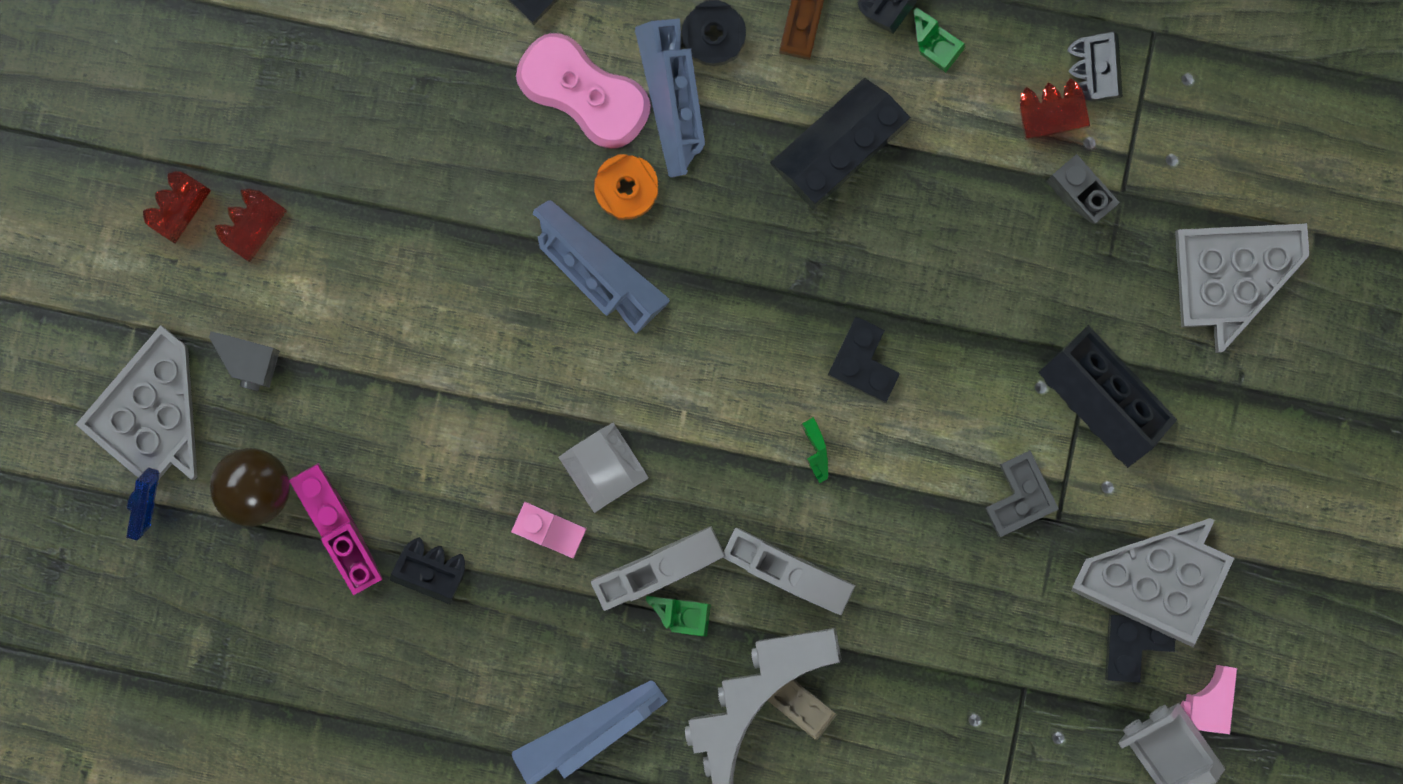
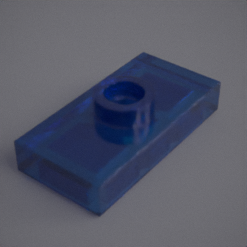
M148 467L136 480L135 489L127 503V510L131 512L126 538L137 541L150 528L160 475L159 470Z

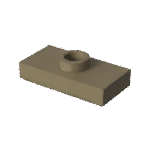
M794 679L781 687L767 700L815 740L819 739L837 716L834 711Z

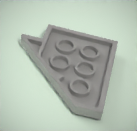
M1307 224L1181 229L1175 231L1181 327L1214 326L1215 353L1224 352L1309 257Z
M161 325L75 424L148 487H153L172 464L191 480L197 478L188 347Z
M1209 518L1086 559L1072 587V592L1194 648L1234 557L1204 544L1215 521Z

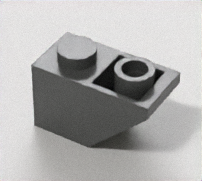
M1077 154L1046 181L1067 206L1094 225L1120 203Z

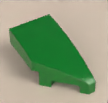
M916 7L913 12L920 54L946 73L965 49V44L939 27L937 20Z
M814 417L802 423L801 427L816 451V454L807 458L806 461L820 484L828 479V457L823 436Z
M653 596L646 597L647 603L656 611L663 625L666 628H670L672 632L707 636L711 604Z

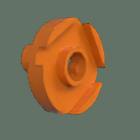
M619 154L609 158L600 166L595 179L594 192L599 205L606 213L619 220L635 219L644 215L652 208L658 197V179L653 167L645 159L628 156V154ZM622 179H625L627 182L633 180L635 183L632 187L633 193L627 195L625 192H618Z

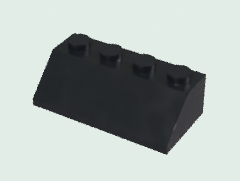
M864 78L774 158L770 164L809 207L814 210L908 125L911 117L887 92Z
M1089 325L1038 372L1044 378L1046 384L1059 394L1068 407L1089 426L1091 432L1098 436L1111 450L1112 454L1127 468L1152 450L1177 421L1175 416Z

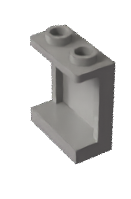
M1180 703L1170 708L1163 705L1149 715L1150 719L1143 723L1139 719L1135 720L1123 729L1125 734L1118 744L1122 749L1128 745L1132 748L1156 784H1214L1225 770Z

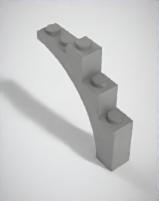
M836 628L756 641V648L751 649L754 668H760V673L725 679L722 681L723 687L718 688L721 707H726L727 712L693 717L689 720V726L685 727L687 745L693 746L694 753L707 752L708 757L703 758L706 777L711 776L712 784H733L736 759L745 733L757 712L776 691L806 672L822 666L839 663L842 660Z

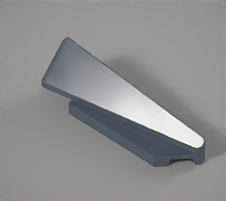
M680 19L650 21L637 26L635 33L669 177H677L688 172L686 168L691 160L701 152L705 145L691 48L681 49Z
M549 200L534 209L533 215L540 220L542 233L538 236L540 249L606 316L616 309L632 331L637 334L670 302L666 295L554 202Z
M650 680L512 752V758L527 784H535L555 768L558 769L563 778H566L645 720L668 700L656 683Z

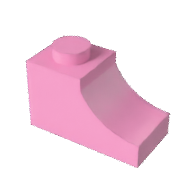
M524 502L511 532L574 559L587 529Z
M1216 665L1215 673L1210 683L1202 691L1194 695L1187 694L1186 701L1181 702L1182 708L1198 730L1230 734L1237 668Z

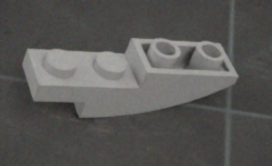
M712 526L654 550L647 556L598 576L590 582L603 610L606 611L629 600H636L723 558L725 554Z
M740 528L734 529L724 550V559L783 590L839 615H842L856 586Z

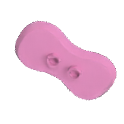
M550 33L539 37L528 47L518 64L516 78L524 95L533 102L560 109L570 115L580 126L584 134L593 143L601 147L611 149L624 147L636 138L647 122L651 105L650 99L643 87L630 78L614 75L597 67L589 59L582 47L566 35Z

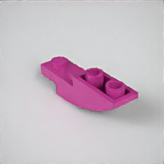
M317 463L290 478L289 481L320 533L321 541L352 594L355 595L381 581L382 576L363 537L320 464Z

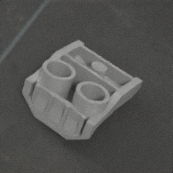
M614 422L595 432L558 457L594 513L649 479Z

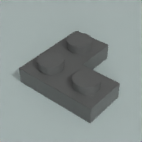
M1030 450L1000 464L1013 495L985 507V511L998 537H1002L1059 509Z

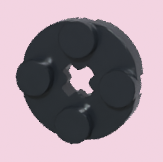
M710 0L700 3L687 15L682 26V40L685 49L691 48L692 59L707 66H720L735 60L739 56L746 39V26L742 16L731 8V5L723 1ZM710 26H717L718 31H723V36L718 37L717 41H711L710 37L705 36V32L710 31Z

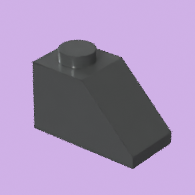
M210 332L209 338L230 376L241 380L240 387L259 391L260 386L270 388L279 350L224 334Z

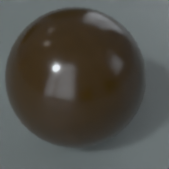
M243 448L229 453L217 464L210 480V495L217 511L228 521L240 526H259L273 520L284 509L290 494V479L282 462L273 454L258 448Z

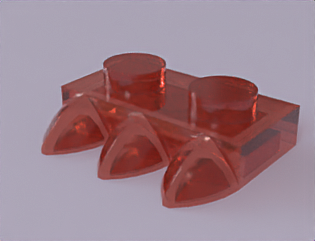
M1072 78L1066 83L1064 98L1061 97L1060 92L1051 83H1047L1041 103L1037 95L1028 87L1025 88L1021 95L1019 110L1025 140L1088 128L1090 126L1083 90Z
M180 171L171 172L167 175L168 183L173 189L172 191L160 190L155 193V199L160 209L148 208L143 211L145 223L175 244L211 192L209 188Z
M242 189L241 196L247 206L246 209L243 207H228V214L234 225H215V231L221 243L248 262H251L287 210L261 191Z

